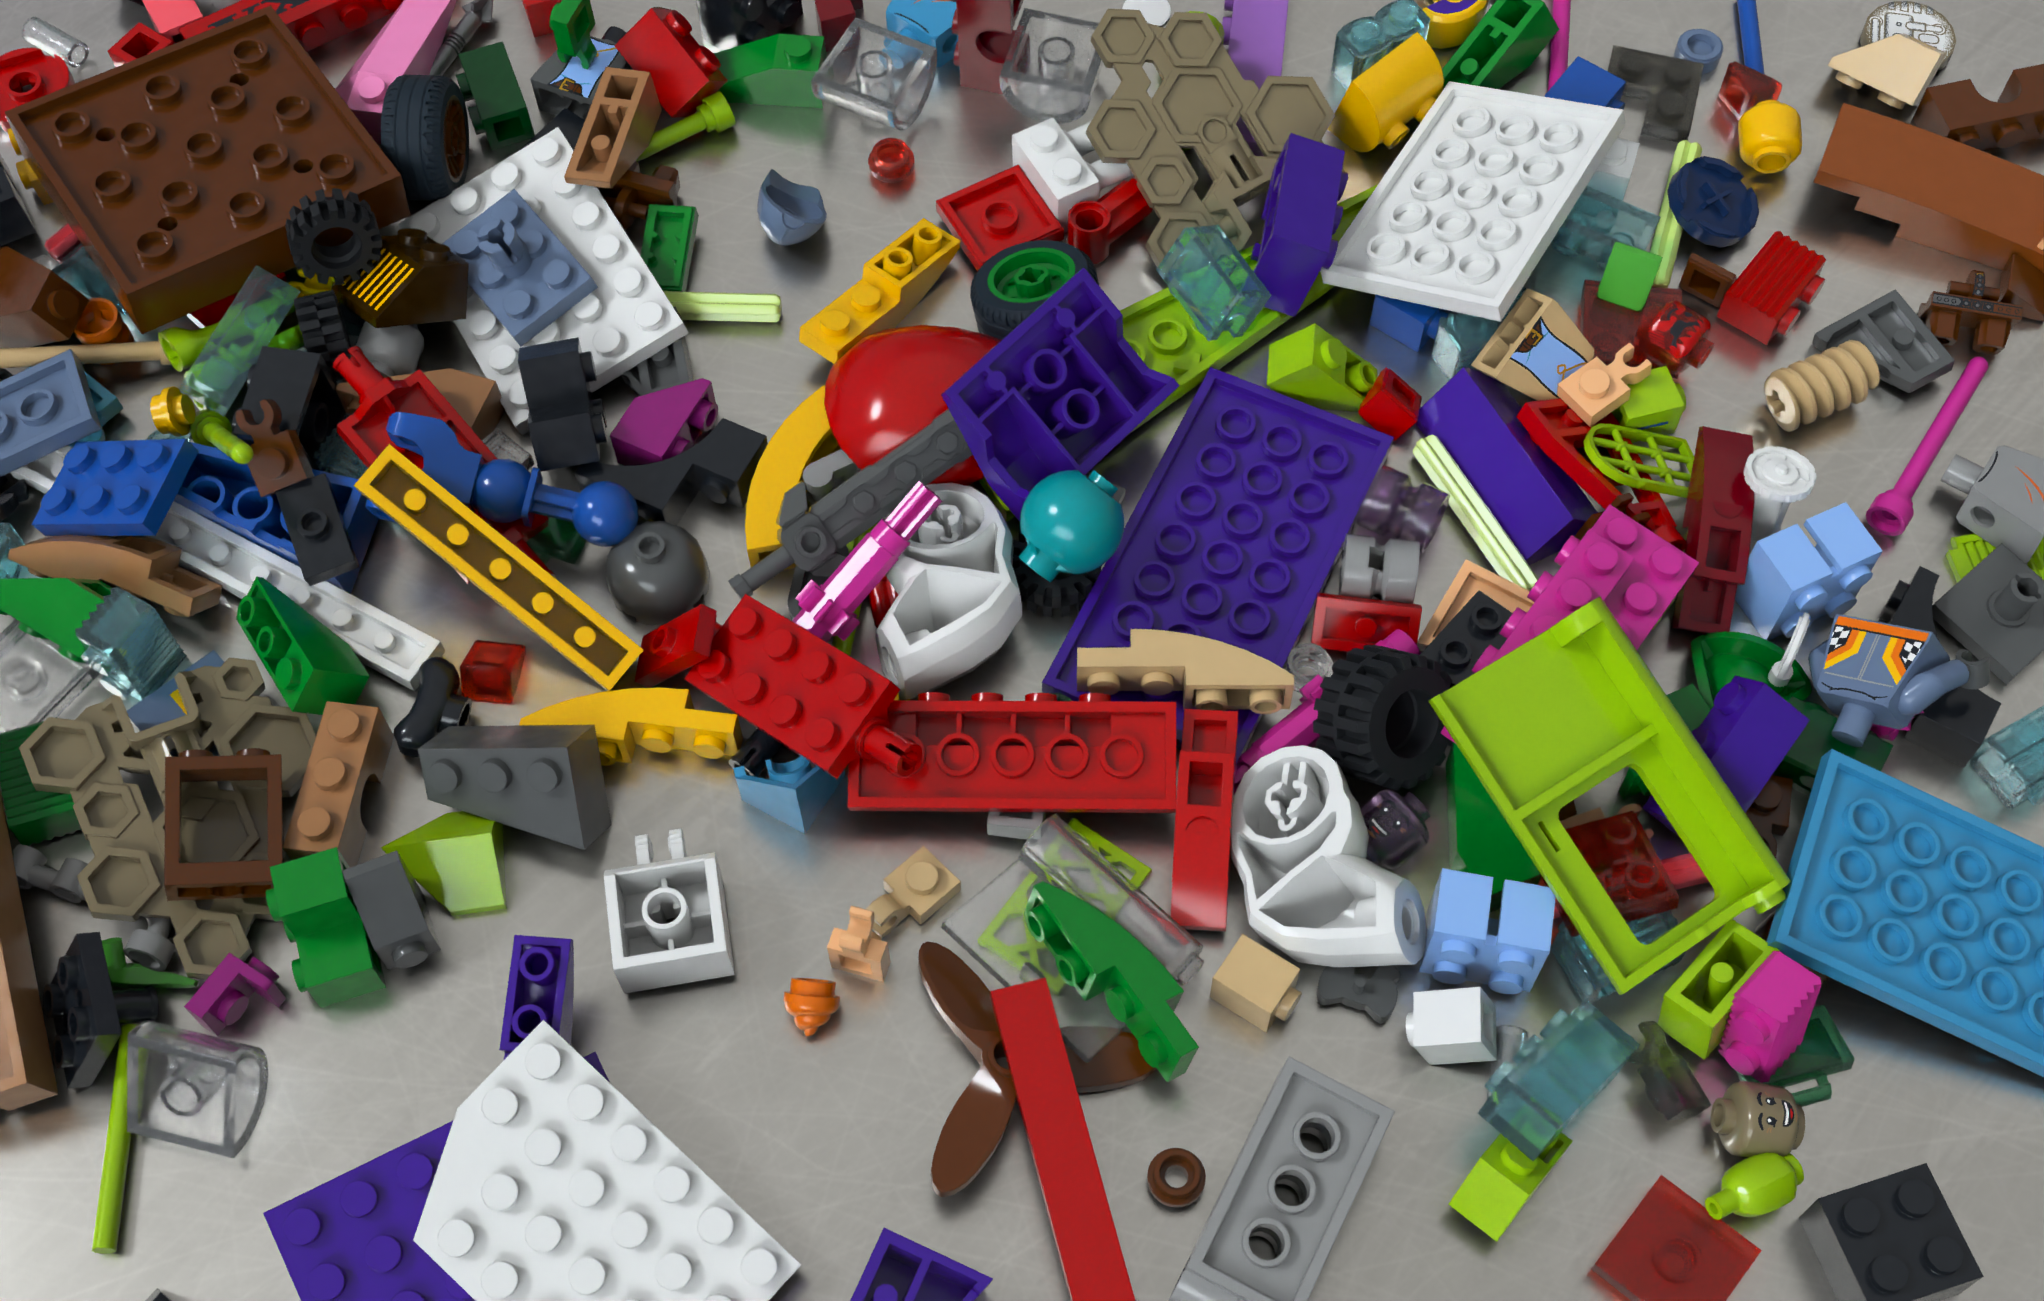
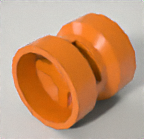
M104 298L89 299L73 331L82 345L134 342L132 333L123 322L115 304ZM99 363V364H100V365H113V364H115V363Z

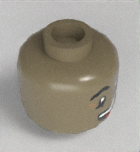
M1739 1081L1734 1082L1725 1091L1723 1098L1715 1100L1711 1110V1126L1714 1132L1719 1133V1138L1725 1150L1733 1156L1748 1158L1762 1153H1776L1784 1157L1791 1150L1797 1149L1803 1140L1805 1114L1802 1106L1796 1103L1793 1095L1784 1087Z

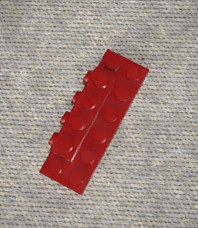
M990 692L972 694L971 701H950V695L946 693L918 694V700H893L888 707V722L891 725V730L907 740L920 745L923 755L919 764L904 755L901 756L904 762L915 768L910 775L900 776L893 769L874 757L869 759L863 757L849 762L847 807L850 811L1176 813V702L1111 701V696L1104 693L1079 695V701H1057V695L1051 693L1026 694L1025 701H1003L1004 696L1002 694Z

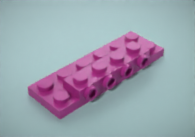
M1609 504L1582 540L1573 535L1570 536L1554 559V562L1560 565L1561 568L1555 576L1547 571L1543 572L1527 595V598L1534 602L1527 613L1519 607L1516 608L1499 633L1507 639L1499 650L1490 644L1471 671L1473 673L1480 671L1600 596L1635 649L1638 650L1699 562ZM1444 726L1441 734L1455 743Z

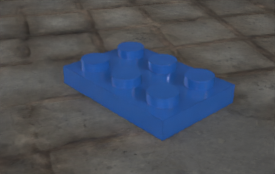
M187 439L76 442L73 448L66 454L63 461L64 465L51 489L43 496L41 508L31 525L45 536H156L199 450Z

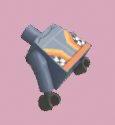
M1836 614L1833 620L1829 639L1813 649L1808 657L1814 689L1831 712L1838 715V719L1831 732L1832 736L1838 741L1854 747H1862L1872 724L1900 730L1909 725L1915 714L1922 712L1945 693L1960 686L1966 689H1980L1987 686L1990 682V658L1984 657L1980 661L1972 662V653L1961 649L1956 652V659L1950 660L1949 655L1933 632Z

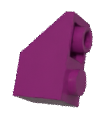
M701 378L635 397L610 434L617 463L624 466L651 464L672 458L693 447L702 432H707L712 428L718 415V405L715 401L711 381Z

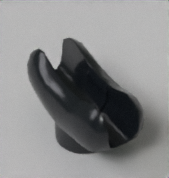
M431 657L419 667L420 687L416 700L409 714L394 728L393 733L400 752L406 756L419 757L418 749L449 726H466L468 723L472 700L471 698L458 695L461 684L460 677L454 665L446 659Z

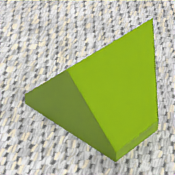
M464 811L451 812L381 847L386 854L397 850L413 878L441 903L452 916L507 909L502 823Z

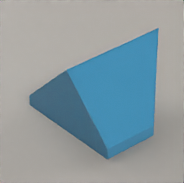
M802 756L787 763H774L771 759L765 760L769 779L746 775L744 766L733 768L742 801L803 834L807 833L845 776V770L836 779L817 766L812 768L811 763Z

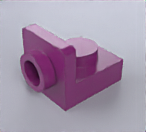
M229 952L184 1007L201 1026L219 1036L227 1025H232L241 1018L248 1007L249 998L254 992L277 1007L281 1006L286 997L275 985L279 976L270 967L254 957L246 964Z

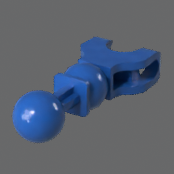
M395 412L389 416L386 431L391 441L398 447L421 455L424 461L422 471L470 510L475 512L476 509L484 518L496 523H510L522 518L524 526L528 527L532 526L534 514L573 522L576 531L584 540L601 547H610L618 544L637 525L639 514L637 503L633 495L618 483L611 481L595 482L586 486L580 493L542 484L543 478L539 468L533 467L530 473L524 465L511 459H494L485 463L482 454L467 451L459 444L455 433L443 420L406 412ZM367 499L365 507L375 517L397 523Z

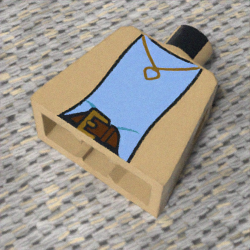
M1527 288L1471 366L1537 401L1560 398L1557 395L1558 383L1591 361L1594 357V348L1558 302L1553 298Z

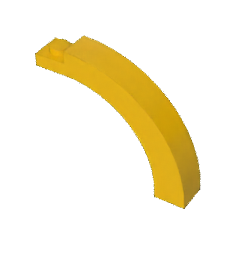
M825 385L804 400L785 419L769 441L758 462L746 503L745 533L751 567L782 546L777 539V530L780 529V526L776 524L784 493L799 482H804L803 471L806 466L841 449L829 426L824 406ZM793 563L784 570L793 569L796 565Z

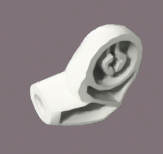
M956 483L926 485L940 497L942 502L909 539L910 545L898 557L899 560L885 575L898 596L876 629L875 638L877 652L885 677L900 689V700H911L918 697L920 693L938 689L975 670L998 652L1022 617L1021 596L1012 567L1014 551L1012 534L1001 512L988 496L971 486Z

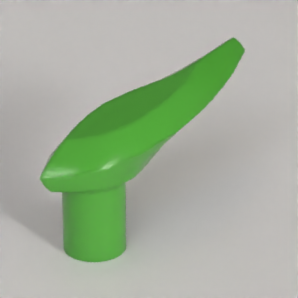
M115 937L102 940L111 986L135 989L146 986H153L154 988H193L198 985L199 981L183 975L157 971L136 963H126L122 938Z

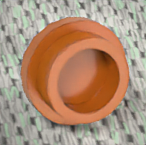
M791 978L790 991H784V1007L790 1015L794 1016L795 1025L804 1031L806 1036L814 1035L818 1030V1026L827 1023L831 1014L839 1008L840 996L835 995L836 982L812 978Z

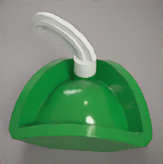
M1804 612L1803 616H1799L1786 651L1766 639L1740 632H1714L1700 635L1693 639L1690 645L1699 692L1709 708H1713L1717 693L1722 687L1730 683L1735 675L1766 683L1787 702H1789L1792 696L1804 701L1811 694L1812 686L1810 679L1801 665L1795 660V657L1809 626L1810 614Z

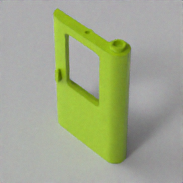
M1601 596L1571 613L1545 632L1429 700L1430 705L1619 995L1632 989L1746 909L1753 906L1757 914H1761L1786 899L1783 888L1791 882ZM1624 767H1631L1638 773L1712 885L1715 894L1711 902L1648 945H1644L1637 940L1559 820V811L1562 807Z

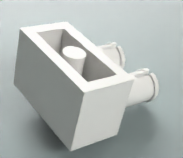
M1052 117L1012 135L1013 167L1016 165L1020 166L1059 221L1065 233L1068 232L1069 210L1075 204L1083 201H1097L1102 189L1126 178H1131L1134 175L1127 164L1102 163L1101 159L1091 164L1084 161L1082 156L1095 150L1086 135L1090 122L1066 132L1061 129Z

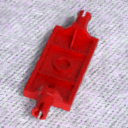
M353 346L348 349L352 356L350 359L343 352L333 362V368L345 378L360 396V406L352 415L337 424V433L367 468L372 465L390 444L418 468L423 469V457L408 449L398 447L391 441L386 431L389 416L395 412H406L443 420L453 430L459 444L465 450L482 454L485 463L497 459L420 369L404 380H392L391 377L384 378L363 354L359 346ZM475 509V514L553 577L555 576L554 572L548 569L527 544L528 540L548 527L549 518L547 516L534 514L532 526L528 527L524 526L522 518L510 523H496L484 518ZM455 570L468 585L470 581Z
M747 594L743 596L723 625L718 622L715 623L710 657L695 664L684 678L708 697L836 779L839 778L850 761L863 757L866 759L874 757L893 769L898 775L908 776L915 768L904 762L901 756L904 755L919 764L923 755L920 745L907 740L891 730V725L888 722V707L900 691L892 681Z

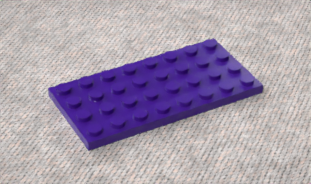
M1210 367L1131 514L1117 550L1105 563L1042 681V692L1055 694L1057 699L1062 701H1079V695L1090 692L1077 691V648L1129 647L1130 629L1165 630L1218 640L1254 653L1285 670L1315 608L1317 593H1322L1343 550L1345 536L1351 533L1392 448L1394 437ZM1118 691L1110 695L1111 701L1176 702V748L1181 750L1184 719L1183 691H1172L1159 696L1149 695L1143 691ZM1250 709L1226 710L1238 711L1239 715L1236 765L1240 755L1246 751L1263 715L1255 713Z

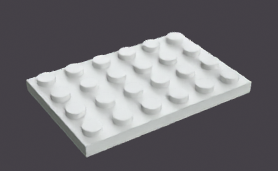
M1449 81L1338 242L1337 252L1329 269L1321 268L1320 272L1323 283L1501 322L1624 128V110Z
M559 127L453 190L450 195L438 199L397 224L400 229L414 228L427 232L428 237L442 244L515 189L598 286L592 293L520 347L468 285L466 319L453 321L486 378L496 381L501 394L500 402L515 428L522 436L529 432V407L518 365L519 348L579 337L582 352L591 351L594 360L597 381L589 382L592 393L689 333L598 188L566 183L564 175L572 157L573 149Z

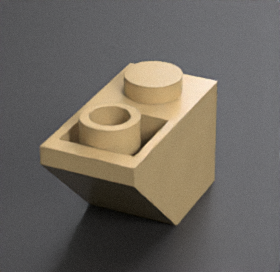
M1903 33L1834 56L1828 66L1838 70L1835 78L1840 82L1859 90L1865 83L1880 90L1877 99L1902 110L1906 103L1911 106L1920 103L1926 88L1929 87L1947 53Z

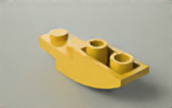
M923 218L867 261L863 266V276L859 282L800 327L799 342L834 364L863 337L885 329L896 328L917 306L947 268L959 250L961 241Z
M658 687L598 692L545 707L521 718L519 725H595L601 765L603 766L612 765L615 762L632 763L636 745H641L647 750L658 753L678 749L693 751L701 757L718 759L724 755L734 756L742 747L743 742L737 714L695 710L689 689Z

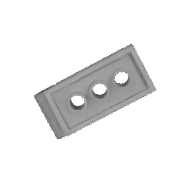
M1289 1056L1276 1077L1172 1291L1169 1301H1308L1395 1111ZM1300 1133H1311L1317 1136L1323 1144L1324 1152L1314 1153L1306 1149L1300 1140ZM1276 1184L1291 1186L1298 1194L1299 1205L1289 1206L1282 1203L1276 1196L1274 1186ZM1261 1236L1266 1238L1274 1248V1259L1263 1260L1258 1258L1250 1249L1249 1237Z

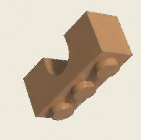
M326 702L283 844V849L291 860L337 847L349 867L358 865L367 833L360 815L363 788L366 781L381 783L394 734L379 707Z

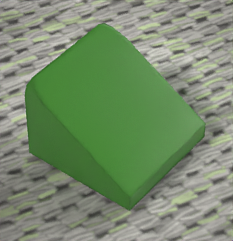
M1615 242L1597 291V297L1601 300L1641 312L1644 309L1663 257Z

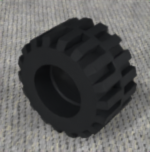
M1364 645L1363 650L1354 648L1347 652L1346 660L1338 659L1333 664V674L1331 677H1324L1320 685L1323 689L1321 698H1316L1314 710L1318 711V718L1313 721V732L1320 734V738L1316 742L1318 749L1323 750L1339 765L1344 775L1395 790H1399L1400 787L1409 789L1417 786L1418 779L1426 781L1433 775V767L1435 765L1441 766L1446 758L1444 752L1447 746H1452L1453 743L1441 734L1444 725L1429 703L1430 699L1450 688L1452 679L1448 672L1441 671V665L1435 660L1426 658V656L1383 646Z

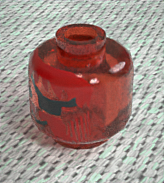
M1670 301L1663 306L1655 304L1646 314L1635 334V337L1640 340V354L1659 367L1667 366L1669 372L1673 375L1683 373L1690 365L1699 369L1714 347V343L1708 340L1711 332L1709 320L1678 301Z

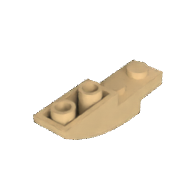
M1130 629L1129 647L1077 648V691H1089L1090 693H1104L1108 695H1113L1118 691H1143L1146 694L1155 696L1165 695L1172 691H1183V710L1226 711L1250 709L1258 714H1271L1280 709H1290L1294 690L1293 674L1254 653L1218 640L1173 631Z

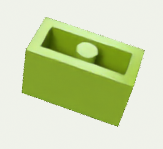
M1730 920L1664 994L1657 1027L1705 1060L1722 1041L1721 1037L1724 1035L1723 1031L1728 1023V1013L1733 1005L1734 994L1773 951L1780 950L1768 946L1767 941L1735 920Z

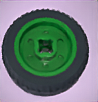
M1051 240L1024 242L998 252L981 266L971 284L970 298L979 333L1002 340L1083 267L1099 285L1097 272L1092 260L1085 252L1072 245Z

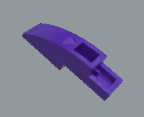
M514 935L499 1048L500 1051L505 1052L504 1060L543 1020L571 1045L574 998V946L572 939Z

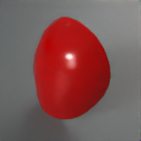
M928 325L885 329L863 337L832 365L826 380L824 406L829 426L840 448L859 469L862 470L868 465H873L931 424L934 418L947 410L948 407L941 394L1001 340L961 328ZM972 455L965 461L955 464L929 484L956 483L968 486L984 478V475Z

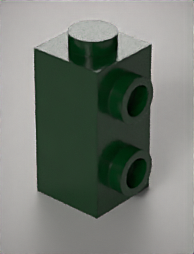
M503 41L458 54L464 73L457 74L456 78L464 101L474 100L475 106L467 109L476 135L486 134L491 151L532 139L535 134L528 109Z

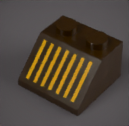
M404 228L398 230L397 235L381 236L383 246L380 248L381 257L379 262L372 260L374 269L369 274L361 268L359 269L361 279L353 282L351 276L346 275L343 276L345 284H334L332 286V290H334L339 302L375 328L466 319L469 263L451 252L450 247L439 244L428 237L427 232L420 229Z

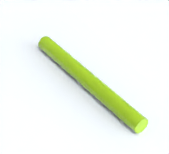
M137 1024L121 1026L122 1034L119 1039L92 1252L99 1254H111L117 1251L145 1030L143 1026Z

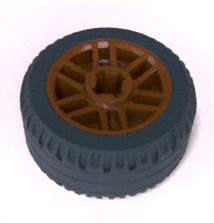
M398 76L390 84L385 94L381 116V149L401 174L407 200L437 201L450 195L453 190L465 183L469 161L467 110L459 86L446 76Z

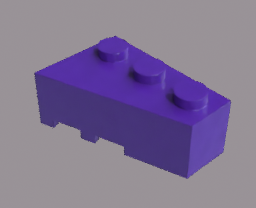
M1290 133L1272 172L1261 219L1265 220L1261 244L1255 243L1251 259L1258 262L1249 280L1243 286L1240 300L1295 317L1321 268L1329 269L1331 267L1338 247V241L1333 240L1332 235L1335 234L1343 214V207L1337 205V201L1341 199L1348 180V173L1342 171L1344 150Z
M883 1228L850 1301H976L993 1278Z

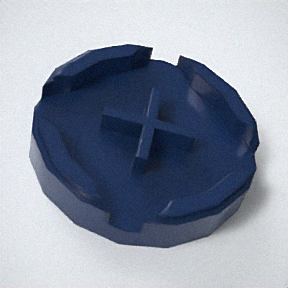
M1706 156L1695 158L1692 162L1686 163L1672 176L1668 187L1669 206L1677 222L1690 236L1706 245L1717 247L1737 244L1755 227L1759 215L1757 196L1752 187L1747 190L1740 181L1744 176L1737 168L1721 159Z

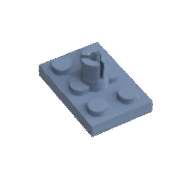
M515 189L442 243L450 247L451 252L469 263L468 285L520 347L598 288L587 271Z

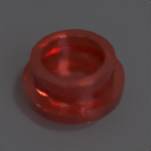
M882 139L874 145L869 154V170L880 181L889 183L902 181L914 170V154L907 144L900 139Z

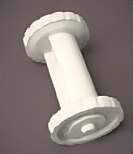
M1768 446L1755 450L1747 458L1743 475L1747 485L1754 491L1749 556L1758 540L1782 530L1781 525L1789 504L1805 499L1813 490L1817 477L1814 466L1805 456L1792 449Z

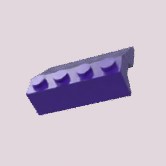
M1083 267L946 389L941 396L986 481L1020 521L1024 501L1037 483L1051 474L1066 470H1078L1086 475L1180 385L1173 377L1149 369L1123 337V315Z

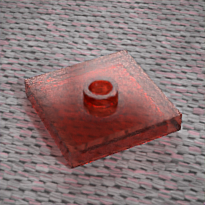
M1661 1175L1591 1270L1631 1301H1726L1762 1250L1721 1219L1716 1220L1712 1218L1704 1206Z

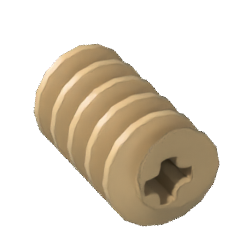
M1848 340L1838 347H1831L1821 354H1814L1806 358L1804 361L1799 360L1787 368L1782 367L1775 370L1767 377L1764 383V393L1767 405L1776 423L1783 430L1791 432L1797 429L1800 423L1810 424L1816 420L1817 416L1824 418L1831 415L1834 409L1841 411L1848 408L1850 403L1858 404L1865 401L1868 389L1873 390L1878 387L1881 378L1878 365L1868 348L1859 341Z

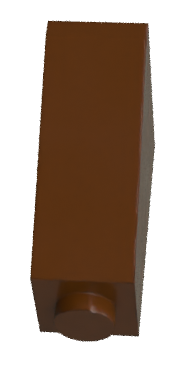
M7 246L0 249V349L33 347L70 339L89 299L52 270Z

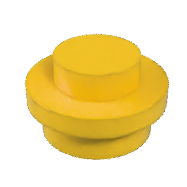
M175 386L164 388L161 394L152 397L150 410L153 422L159 432L162 434L171 433L176 437L187 435L190 432V424L195 422L196 417L195 407L191 398L187 394H183Z

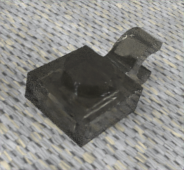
M1645 1021L1638 1025L1640 1032L1645 1037L1643 1050L1637 1046L1632 1036L1620 1037L1616 1040L1618 1052L1626 1061L1642 1065L1638 1072L1646 1084V1095L1654 1108L1664 1114L1667 1121L1695 1117L1712 1106L1683 1056H1673L1666 1043L1664 1031L1655 1021Z

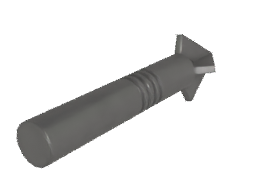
M474 0L462 6L466 14L438 50L430 75L443 76L479 26L484 22H492L493 0Z

